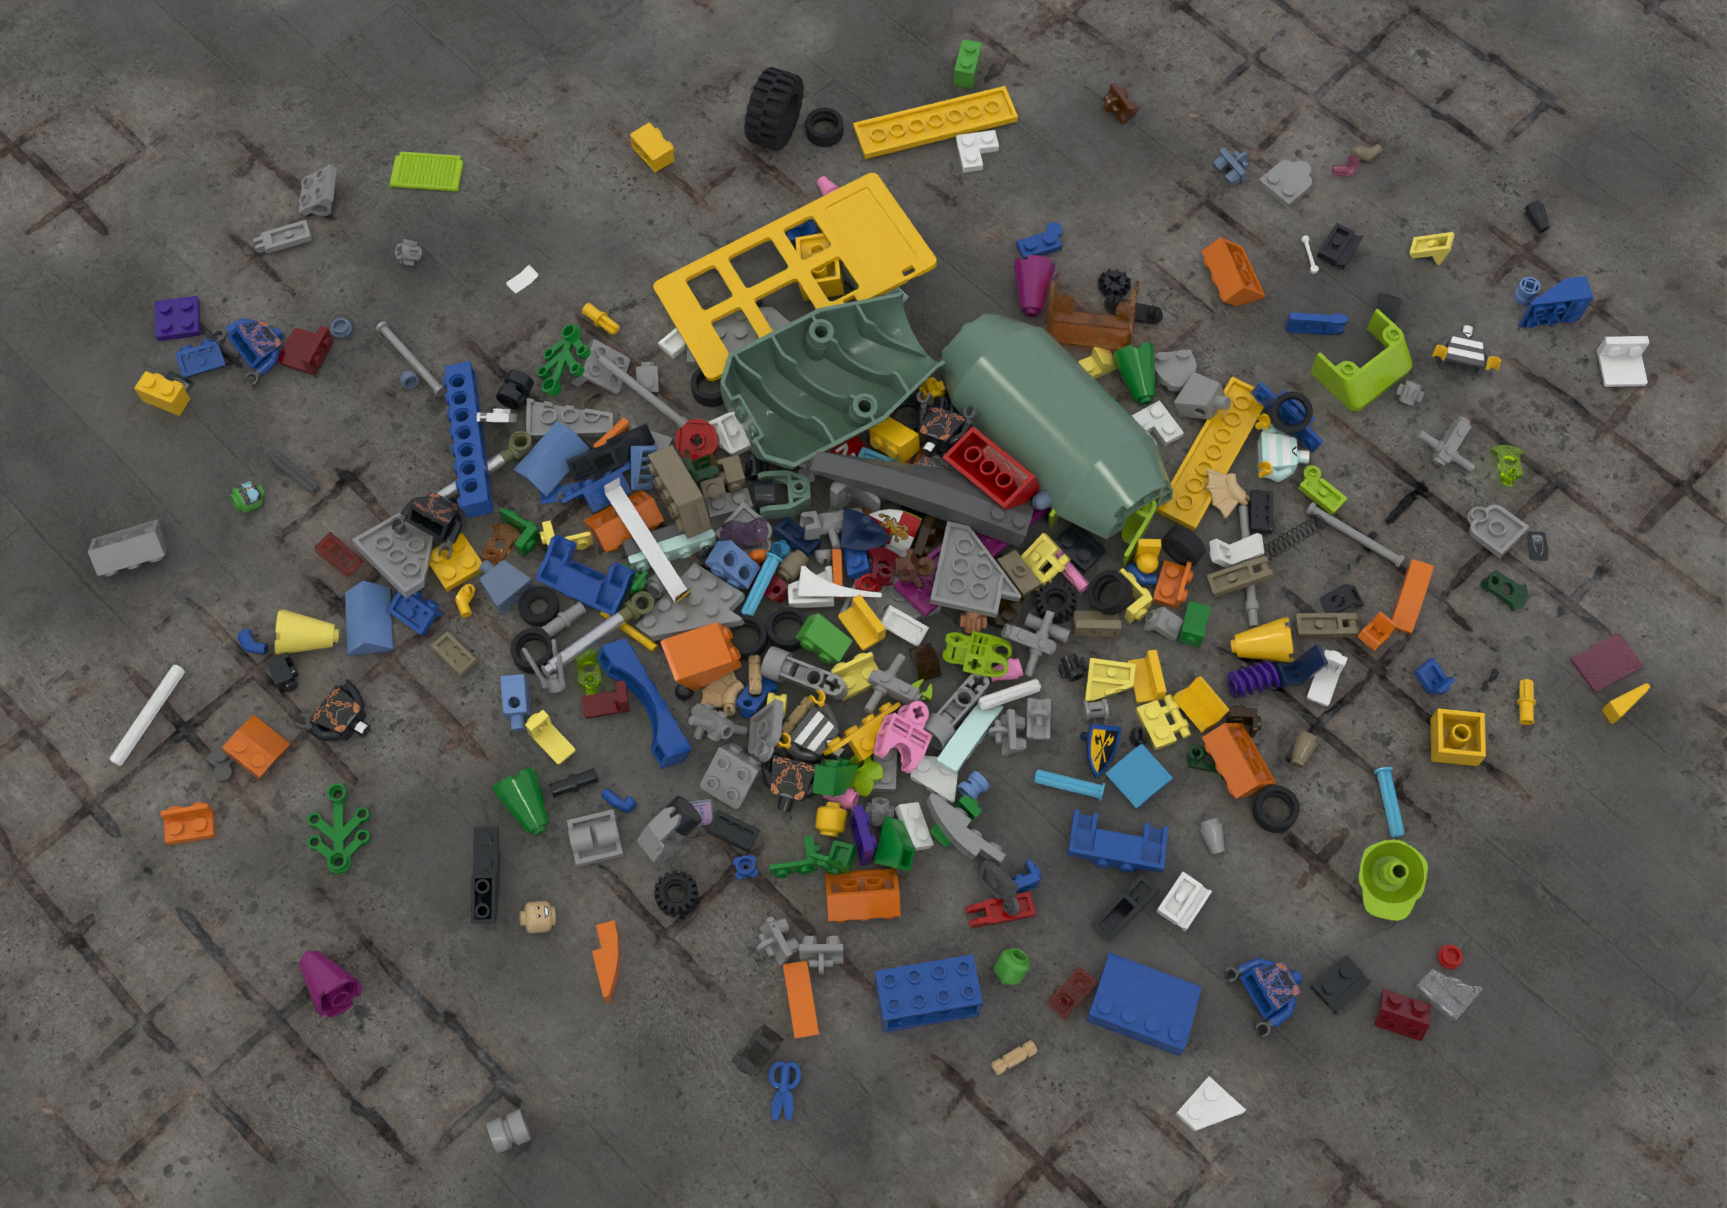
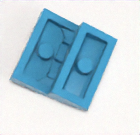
M1143 744L1131 751L1106 773L1110 780L1137 809L1174 779Z

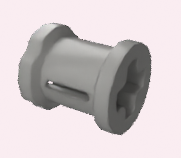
M1102 699L1100 702L1088 703L1087 700L1082 702L1084 721L1102 717L1104 720L1109 719L1107 699Z

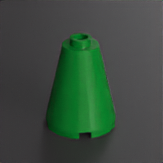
M1140 343L1141 347L1134 348V345L1123 347L1113 353V362L1134 402L1140 405L1149 404L1155 398L1154 345L1151 343Z
M529 767L519 771L518 775L513 777L510 775L492 787V790L528 834L533 833L536 836L547 830L546 825L549 824V819L537 771L534 767Z

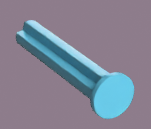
M769 552L765 554L767 558L741 609L743 615H754L778 564L783 561L777 555Z
M1379 768L1374 770V774L1378 777L1390 835L1392 838H1399L1405 835L1391 774L1393 768Z
M1037 770L1034 778L1035 783L1099 798V801L1102 800L1105 783L1100 785L1043 770Z

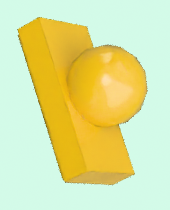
M1138 539L1133 563H1136L1142 573H1152L1158 567L1161 540Z

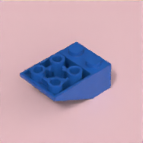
M1587 277L1566 278L1533 300L1520 320L1518 327L1533 328L1538 325H1555L1562 322L1574 323L1580 320L1593 299Z

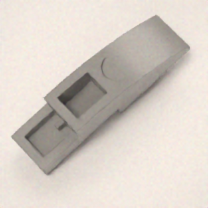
M930 794L926 803L934 821L946 838L971 861L979 854L986 860L991 859L996 865L1002 862L1006 855L1002 852V848L994 842L988 843L977 830L973 828L968 829L967 826L971 819L967 817L968 814L963 809L952 807L948 804V800L940 794Z

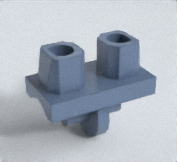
M1225 147L1219 150L1220 156L1213 161L1216 170L1221 173L1229 167L1231 171L1224 175L1230 186L1235 185L1239 181L1243 184L1247 182L1248 179L1245 176L1246 171L1244 169L1249 167L1247 163L1249 159L1248 153L1235 151L1231 155Z

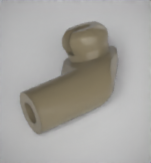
M1379 144L1372 148L1355 146L1352 149V155L1359 160L1368 162L1382 153L1383 149Z

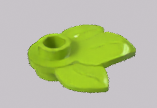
M854 755L850 759V763L859 764L860 768H858L848 788L855 787V790L862 797H867L873 791L874 781L883 778V768L879 763L873 762L870 757L859 762L856 755Z

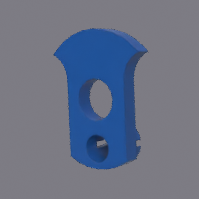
M761 675L762 695L759 697L749 695L748 683L736 700V706L740 709L742 717H752L767 699L769 692H778L777 685L773 680Z

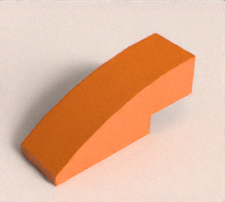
M1415 559L1410 561L1391 618L1397 624L1396 630L1408 634L1412 633L1434 568L1433 565Z
M615 920L596 925L601 948L592 951L603 998L606 1003L612 1000L620 970V939Z
M807 961L783 964L794 1039L819 1035Z

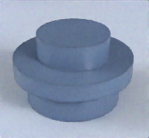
M337 318L332 322L330 330L334 337L343 339L351 334L352 325L344 318Z

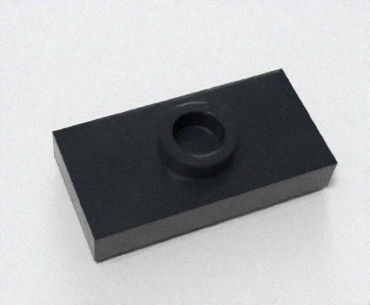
M1250 491V532L1272 534L1273 491Z
M717 810L707 830V833L750 853L760 832L759 829Z

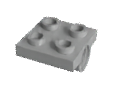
M330 164L303 178L301 197L299 199L300 214L304 216L311 213L318 216H328L331 214L337 172L335 166Z
M614 809L567 820L570 843L577 867L624 856Z

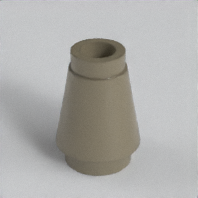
M1301 731L1295 738L1290 762L1297 767L1303 768L1318 746L1316 743L1318 738L1313 734Z

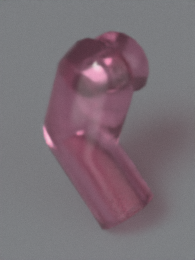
M1352 155L1348 158L1349 161L1345 165H1333L1332 175H1352L1360 166L1359 157Z

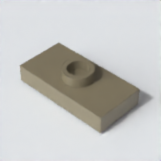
M1016 549L997 559V564L1021 594V597L1040 588V581Z
M448 631L430 645L432 650L461 678L479 663Z

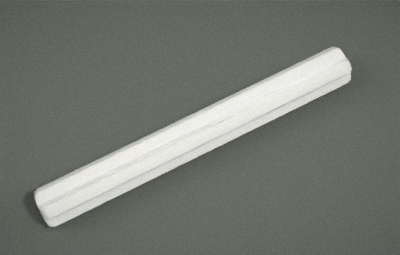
M178 665L171 667L110 756L112 763L121 766L184 675L185 671L182 667Z

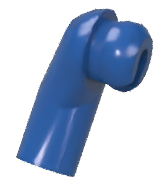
M1130 563L1127 566L1126 571L1134 575L1139 585H1157V574L1142 573L1136 563Z
M244 628L238 633V641L246 652L267 653L268 644L255 642L250 629Z
M609 788L605 789L601 794V797L612 807L625 813L633 811L632 809L637 805L631 796L622 800Z

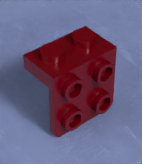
M321 325L316 333L300 328L293 329L279 354L278 363L315 376L334 343L329 329Z

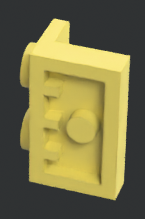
M872 652L867 654L860 653L847 663L840 662L836 664L831 670V673L840 676L848 685V694L842 701L872 688V684L868 683V678L873 670H878Z

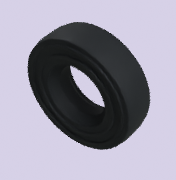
M542 586L532 587L526 590L519 599L518 610L520 616L531 626H545L555 619L559 613L558 598L549 588ZM538 599H542L548 604L547 609L540 614L533 613L530 610L532 602Z

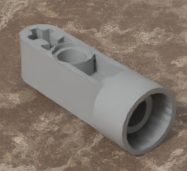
M772 646L764 657L761 675L779 683L786 680L814 692L822 690L825 696L835 700H841L848 694V685L840 676L794 659L791 652ZM814 675H820L818 683H810ZM828 682H829V684H831V685H833V686H838V684H839V685H840V688L833 690V689H832L829 685H827V684H828Z
M972 673L937 713L929 715L923 730L932 734L929 743L931 747L937 750L945 748L955 734V729L978 704V698L986 694L989 686L988 676ZM959 699L967 700L968 704L960 703Z

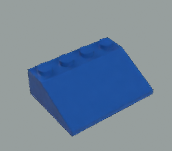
M1109 952L1086 1021L1180 1056L1185 1049L1202 987Z

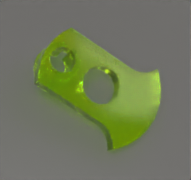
M1499 445L1491 449L1490 453L1495 455L1497 459L1501 482L1506 486L1514 485L1515 480L1521 479L1523 476L1520 456L1523 455L1524 451L1510 445ZM1504 460H1511L1514 465L1506 464Z
M588 649L572 660L577 664L578 686L584 688L583 690L586 694L596 693L598 686L602 685L601 666L596 658L599 651L594 649ZM588 665L595 667L592 672H585L583 668Z

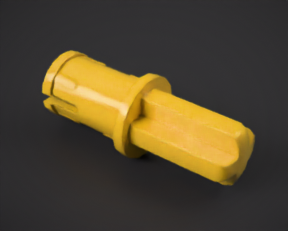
M587 303L583 307L582 314L591 319L595 326L602 327L611 335L618 333L620 326L607 317L606 312H601L591 303Z
M1529 679L1520 680L1519 699L1517 704L1519 705L1520 714L1519 723L1522 725L1534 724V705H1536V700L1534 699V682Z

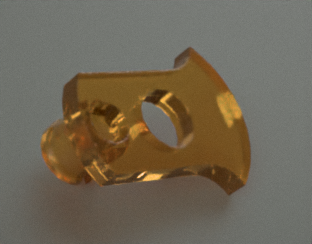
M507 524L493 525L494 534L481 553L483 560H490L493 565H497L502 560H505L514 543L520 537V533L514 527ZM499 540L506 542V546L503 549H497L494 547V544Z

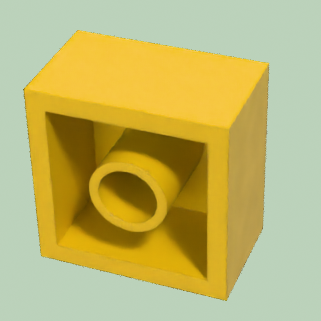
M1437 709L1431 717V762L1478 766L1486 757L1485 713Z

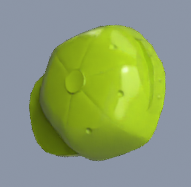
M1393 839L1381 841L1365 849L1362 855L1358 878L1359 884L1362 887L1363 905L1370 915L1399 921L1405 919L1411 913L1416 900L1424 892L1428 872L1426 859L1414 847L1404 841Z

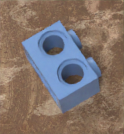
M731 540L717 541L705 561L711 568L712 573L722 577L726 583L737 590L748 589L760 569V566Z

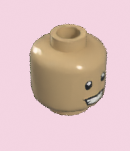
M548 901L527 902L524 911L519 913L520 926H525L526 931L530 934L549 932L552 926L556 924L555 907L551 906Z

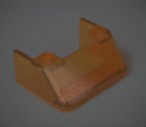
M1056 272L1051 280L1047 331L1060 344L1090 348L1098 347L1108 350H1119L1131 345L1138 311L1140 281H1136L1132 288L1131 301L1125 300L1120 302L1116 308L1115 315L1074 311L1075 302L1073 298L1068 294L1059 293L1061 273Z

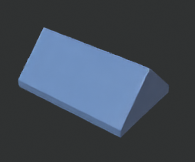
M556 421L515 467L514 472L544 496L548 497L570 472L566 460L589 451L590 448L571 428Z
M361 581L345 592L348 656L394 650L392 614L387 611L392 602L390 587Z

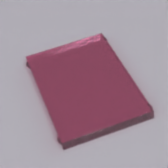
M1619 633L1614 634L1609 639L1570 660L1594 693L1600 692L1603 688L1643 667V664Z

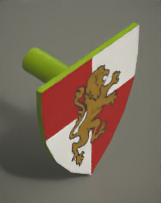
M898 509L878 510L869 514V517L878 522L890 536L891 540L887 544L902 551H905L906 547L910 549L921 524V518Z

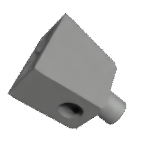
M1193 372L1174 401L1180 417L1211 419L1218 409L1228 410L1231 399L1225 397L1219 382Z

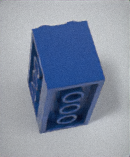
M973 954L875 971L874 987L883 1033L980 1016L983 1001Z

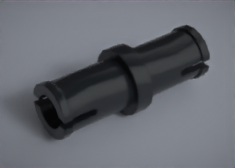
M592 768L577 775L570 774L569 778L550 783L549 786L553 797L556 798L571 791L578 792L579 788L598 783L599 780L595 769Z

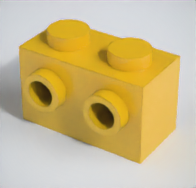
M650 122L630 134L631 147L654 173L675 161L674 146L670 141H666L658 128H654Z
M145 371L134 387L143 402L178 416L181 415L190 401V397L182 383L173 380V382L169 381L158 373L152 374Z
M889 416L882 423L869 429L871 446L900 463H904L920 451L919 434Z

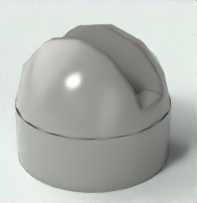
M832 549L815 550L816 561L823 565L825 559L826 564H829L832 561Z

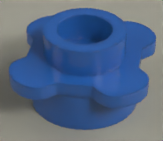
M754 855L736 857L733 860L737 871L735 877L738 880H743L744 877L755 878L758 876L759 872L755 866L757 859Z

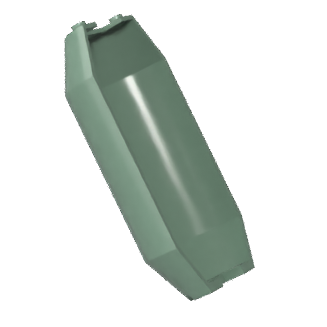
M985 313L973 322L964 324L961 331L942 350L940 361L944 360L945 365L940 367L951 404L963 416L964 409L967 406L973 407L971 415L975 409L979 410L980 417L973 421V427L1036 477L1040 486L1036 493L1046 491L1050 495L1052 500L1050 508L1054 509L1056 515L1108 539L1123 530L1126 519L1130 514L1153 500L1156 501V509L1172 500L1173 489L1156 440L1044 328L1003 315H987Z

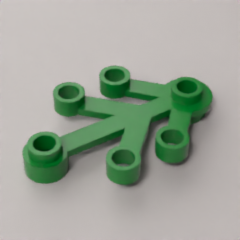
M566 325L561 332L563 338L551 348H548L543 354L548 363L537 370V376L545 380L541 388L548 396L556 397L560 394L561 384L559 382L566 363L570 367L569 371L573 376L580 377L584 373V367L575 360L570 352L574 345L577 349L576 354L581 359H586L591 354V350L580 340L582 329L578 325ZM556 366L553 377H550L552 374L551 370Z
M335 783L327 790V796L333 803V828L317 812L311 813L307 818V822L312 828H318L334 842V851L327 847L318 835L310 836L307 844L311 850L318 851L327 858V867L332 873L343 874L351 866V856L361 845L364 846L370 843L371 835L367 830H359L355 835V839L345 849L344 841L361 823L368 822L371 814L367 808L360 807L344 826L343 802L348 797V791L342 784ZM342 792L343 794L340 798H335L337 793ZM360 813H367L364 818H359ZM319 817V821L313 824L312 819ZM366 834L367 838L363 841H360V836ZM314 840H319L317 846H312ZM338 860H344L341 866H336Z

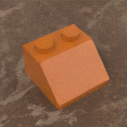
M253 715L224 744L222 751L260 780L291 744Z

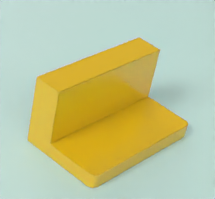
M860 594L852 599V607L838 615V619L862 651L867 650L886 636V628Z
M1157 650L1147 651L1145 658L1129 660L1128 663L1136 664L1133 685L1136 703L1164 700L1163 698L1167 691Z
M1201 676L1197 677L1188 688L1177 692L1173 697L1174 701H1176L1201 733L1215 727L1229 712V708Z

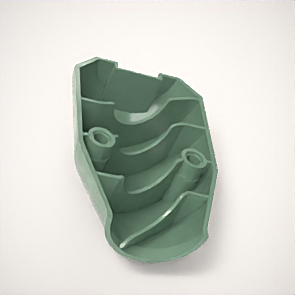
M902 290L891 295L818 308L728 354L720 381L722 398L728 413L735 412L737 421L743 426L748 440L752 443L750 451L758 459L789 470L815 458L817 451L826 452L882 423L936 369L945 365L944 360L940 362L934 361L923 350L914 336L903 306L904 293Z

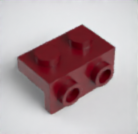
M1383 989L1380 995L1379 1012L1374 1025L1422 1041L1430 1026L1431 1004Z

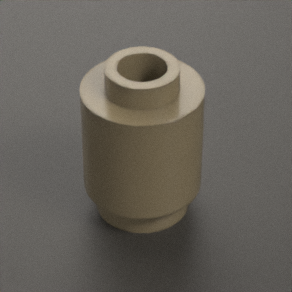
M800 550L790 552L776 568L778 577L784 582H793L800 575L801 566L807 567L809 559Z

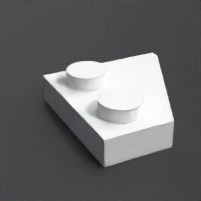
M729 412L708 422L717 429L720 439L719 448L730 456L744 453L750 450L751 447L743 426L739 424L735 417V412Z
M832 566L825 567V571L817 574V576L833 583ZM799 581L788 585L790 607L834 606L833 596H798Z
M924 755L917 767L911 772L910 779L919 785H924L930 792L944 796L949 804L954 805L958 773L955 775L937 764L936 759L938 757Z
M1209 1076L1179 1109L1176 1115L1196 1132L1234 1116L1242 1115L1246 1109Z

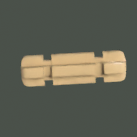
M759 655L748 657L749 692L752 695H759L762 692L761 658Z
M804 697L800 702V706L798 705L787 719L788 721L782 725L781 733L791 735L808 711L815 706L814 703L809 701V697Z
M1029 1040L1022 1047L1019 1046L1003 1055L1002 1059L998 1058L991 1063L992 1069L997 1075H1000L1006 1071V1068L1010 1069L1024 1061L1026 1056L1031 1057L1036 1054L1037 1047L1032 1040Z

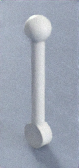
M1305 235L1301 238V241L1305 244L1311 264L1310 272L1316 274L1319 267L1314 263L1309 246V236Z

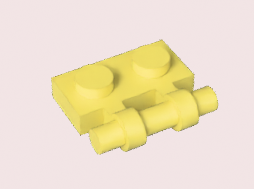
M1042 533L1021 556L1039 579L1041 586H1046L1048 581L1051 584L1052 579L1059 572L1062 573L1066 568L1065 565L1071 560L1066 554H1063L1060 559L1055 556L1060 551V548L1046 533ZM1050 562L1053 566L1044 573L1041 569Z
M1171 694L1163 698L1166 703L1164 707H1161L1158 700L1136 707L1135 710L1143 728L1148 732V738L1154 751L1176 743L1175 733L1180 732L1183 739L1191 736L1188 729L1189 724L1186 719H1183L1179 711L1180 706L1174 701ZM1171 714L1175 724L1169 725L1166 715Z

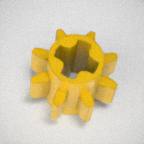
M934 377L927 378L919 387V390L923 392V401L927 399L928 392L933 397L932 402H934L936 397H943L945 395L944 390L946 388L942 380L937 382Z

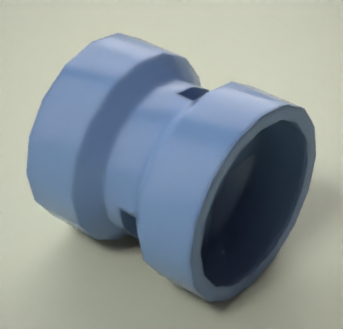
M1533 277L1523 278L1514 292V300L1523 306L1530 305L1541 289L1540 282Z
M973 771L968 776L967 781H962L957 786L962 797L966 794L968 797H973L976 800L978 799V794L985 793L990 788L987 780L977 771Z

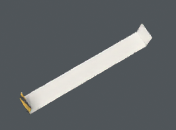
M620 478L605 485L604 489L607 498L673 601L677 603L689 596L690 588L687 589L625 494L620 486Z

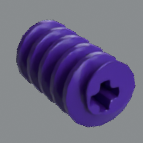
M1263 661L1262 664L1256 663L1253 667L1246 666L1245 669L1239 668L1236 672L1229 671L1227 674L1228 688L1234 699L1237 698L1238 692L1244 698L1246 696L1245 690L1250 695H1254L1255 687L1261 693L1263 691L1262 685L1267 690H1270L1271 682H1273L1275 687L1280 686L1277 670L1269 661Z

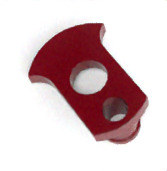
M877 547L870 549L867 554L872 558L871 581L882 586L893 585L895 558H900V556L887 548ZM879 563H883V564H886L887 566L883 565V566H880V567H879L878 564H879Z
M764 562L758 564V565L760 566V569H759V571L757 572V574H756L755 578L753 579V581H752L751 585L749 586V588H750V587H753V585H754V583H755V580H756V578H757V576H758V574H759V572H760V570H761V568H762ZM773 574L772 583L766 588L764 595L772 602H784L788 598V592L786 591L788 585L777 575Z

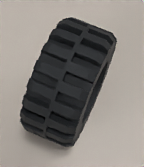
M775 67L766 68L760 74L758 81L754 85L753 92H751L745 115L744 134L750 143L774 151L781 150L787 145L799 119L802 99L804 97V82L799 75Z

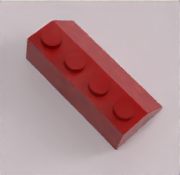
M973 426L942 457L1004 510L1025 504L1040 489L1036 477Z

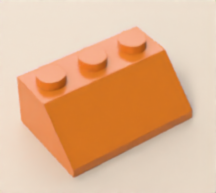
M1220 237L1201 251L1205 258L1203 260L1204 264L1210 269L1211 279L1218 287L1219 297L1224 303L1238 306L1266 297L1243 246Z
M638 490L627 496L649 531L658 528L659 524L664 521L654 498L643 490ZM613 505L583 520L599 547L606 553L618 550L621 544H623L622 541L633 538Z
M1224 723L1202 737L1205 742V750L1215 760V767L1218 773L1225 778L1229 793L1236 799L1246 798L1262 791L1264 788L1277 784L1243 723Z
M896 868L850 871L849 875L839 873L838 876L828 872L825 873L828 922L835 921L841 923L846 920L857 919L866 921L871 918L892 919L901 916L900 890Z

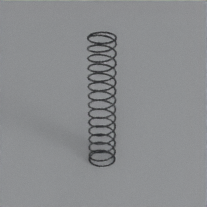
M1316 514L1315 517H1311L1310 520H1306V522L1310 521V525L1312 522L1316 526V528L1318 526L1322 528L1320 530L1325 529V527H1321L1316 520V516L1318 514ZM1287 532V539H1288V536H1289V537L1293 540L1294 537L1292 538L1290 535H1288V532Z

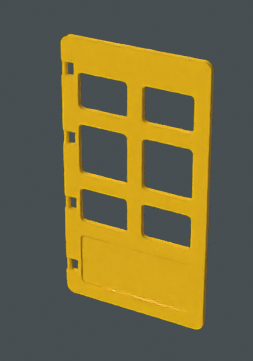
M868 173L657 280L653 288L706 379L716 381L722 378L729 352L712 326L713 323L741 310L757 336L761 338L774 330L771 329L759 310L756 301L793 282H798L816 310L822 307L843 304L854 298L856 301L880 297L907 283V281L933 270L937 266V260L876 173ZM813 219L831 246L803 260L789 241L785 232ZM766 241H772L788 268L750 288H746L731 265L730 260ZM839 259L859 288L831 302L819 287L812 273ZM912 268L914 269L913 273L907 276L903 275L904 272ZM711 269H716L730 290L732 297L707 310H703L687 282Z

